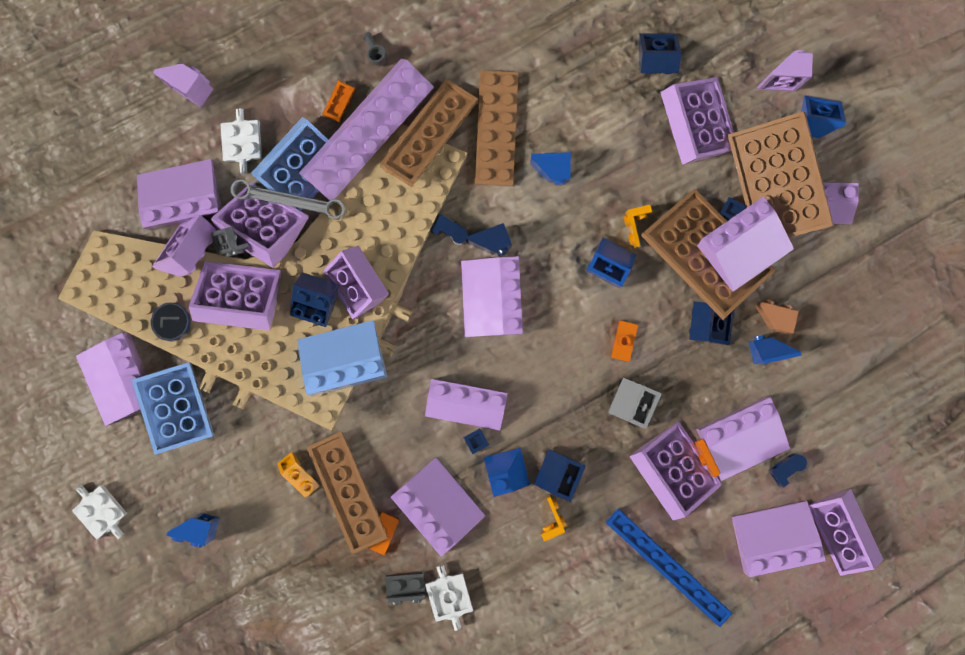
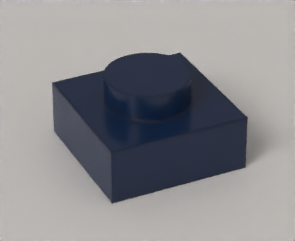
M728 197L720 214L722 217L730 220L742 212L746 206Z
M480 428L463 437L472 455L489 446Z

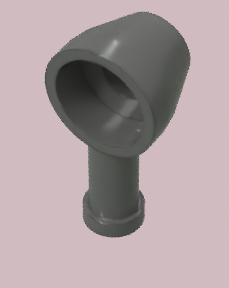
M370 32L365 33L363 39L370 48L367 52L369 61L377 66L385 65L387 61L385 48L381 45H376Z

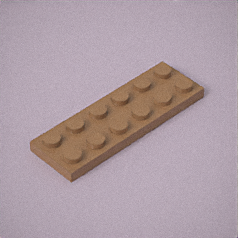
M480 71L475 185L513 187L518 72Z
M446 79L382 160L380 168L412 188L477 104L478 98Z
M343 431L308 446L307 450L351 553H357L389 538Z

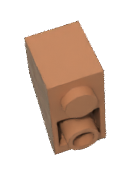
M770 300L756 303L757 310L770 330L785 334L794 333L799 311L793 310V306L782 304L781 307L774 305L775 302Z

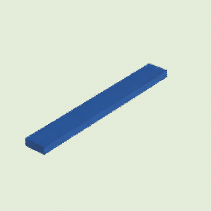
M619 508L605 521L608 526L719 627L733 614Z

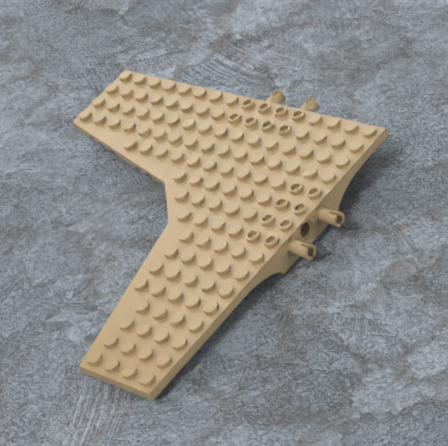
M401 124L335 198L345 205V216L340 220H333L327 214L321 213L299 240L293 243L286 256L273 268L256 257L244 260L206 252L195 264L197 267L193 273L178 277L152 267L166 244L93 231L58 299L205 369L206 374L198 387L205 392L210 393L216 378L219 377L238 385L240 391L232 404L244 410L250 395L254 393L333 431L355 386L313 397L308 396L302 377L298 339L374 320L381 352L389 357L393 355V352L387 348L395 351L396 345L381 340V337L392 315L406 322L410 320L409 316H412L413 311L398 305V302L403 294L416 259L460 172L467 153L445 144L411 188L380 168L382 160L408 128V126ZM334 203L329 208V214L334 217L339 216L342 212V207L339 203ZM355 246L360 247L389 293L380 304L354 320L337 295L327 327L290 316L293 284L300 274L304 272L328 280L323 270L341 251ZM205 261L281 270L275 315L270 331L192 320L189 304ZM169 302L183 306L191 318L188 333L180 340L173 342L160 339L151 328V318L156 308Z

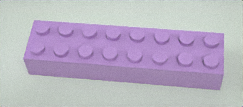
M400 59L299 174L327 199H335L434 87L408 60Z

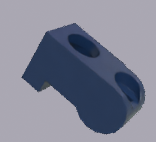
M443 215L439 216L431 232L436 236L443 233L452 238L453 242L457 245L465 244L468 236L466 229Z
M792 453L770 468L768 472L776 483L784 488L789 484L788 477L806 468L807 460L800 454Z

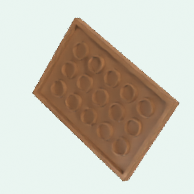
M805 111L728 134L746 208L764 197L776 211L788 237L834 226Z
M694 188L643 232L641 236L723 320L776 270L769 266L732 292L697 247L702 238L727 221Z

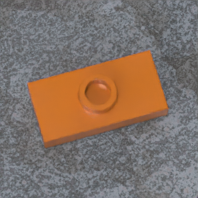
M338 80L322 115L341 123L356 92V88Z
M619 320L610 358L630 362L638 329L637 324Z
M699 439L694 443L700 453L698 458L702 466L706 465L711 477L720 475L721 472L705 440Z
M382 511L380 519L389 538L368 547V549L385 555L400 519Z

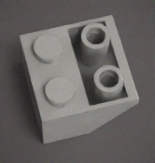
M623 378L608 413L647 429L661 393Z

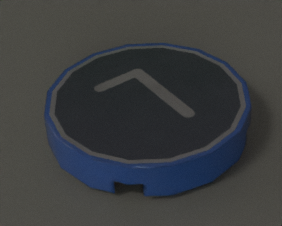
M164 303L157 307L152 314L151 328L154 334L162 340L178 341L190 330V314L180 304Z

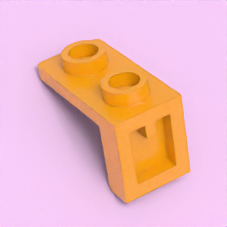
M651 205L629 209L626 211V215H624L626 227L629 226L631 233L628 234L629 243L634 246V249L640 247L634 218L637 221L648 218L647 215L652 213Z
M292 451L277 463L281 475L304 497H307L319 487V483L300 466L297 456Z
M547 495L546 498L557 521V525L551 523L543 527L540 533L544 541L566 533L563 527L567 526L563 516H558L556 509H559L556 499H551L550 495Z

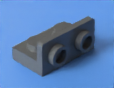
M232 227L211 233L217 255L225 254V257L243 253V248L249 247L248 243L237 246V235Z
M424 572L385 576L387 603L391 602V605H399L403 601L420 603L425 599Z

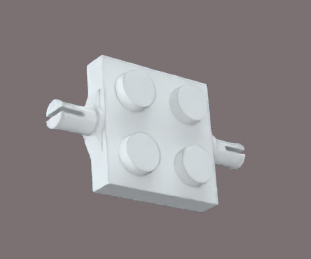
M239 108L235 109V121L221 123L222 154L224 162H238L240 174H248L247 162L262 159L260 121L244 120V109Z
M83 484L80 485L76 491L83 499L72 510L73 513L96 540L109 531L117 539L121 538L124 533L117 525L128 513L104 485H100L91 493L86 490Z
M441 564V568L440 565L436 566L439 578L425 583L435 621L452 619L454 630H460L462 626L459 617L473 611L463 572L447 575L444 564Z

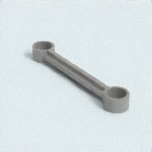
M236 180L231 185L232 195L242 201L249 198L325 213L333 220H340L346 214L345 205L337 199H332L328 202L253 187L245 180ZM239 184H246L248 187V192L243 197L236 195V187ZM334 203H339L342 207L341 214L336 217L330 215V206Z

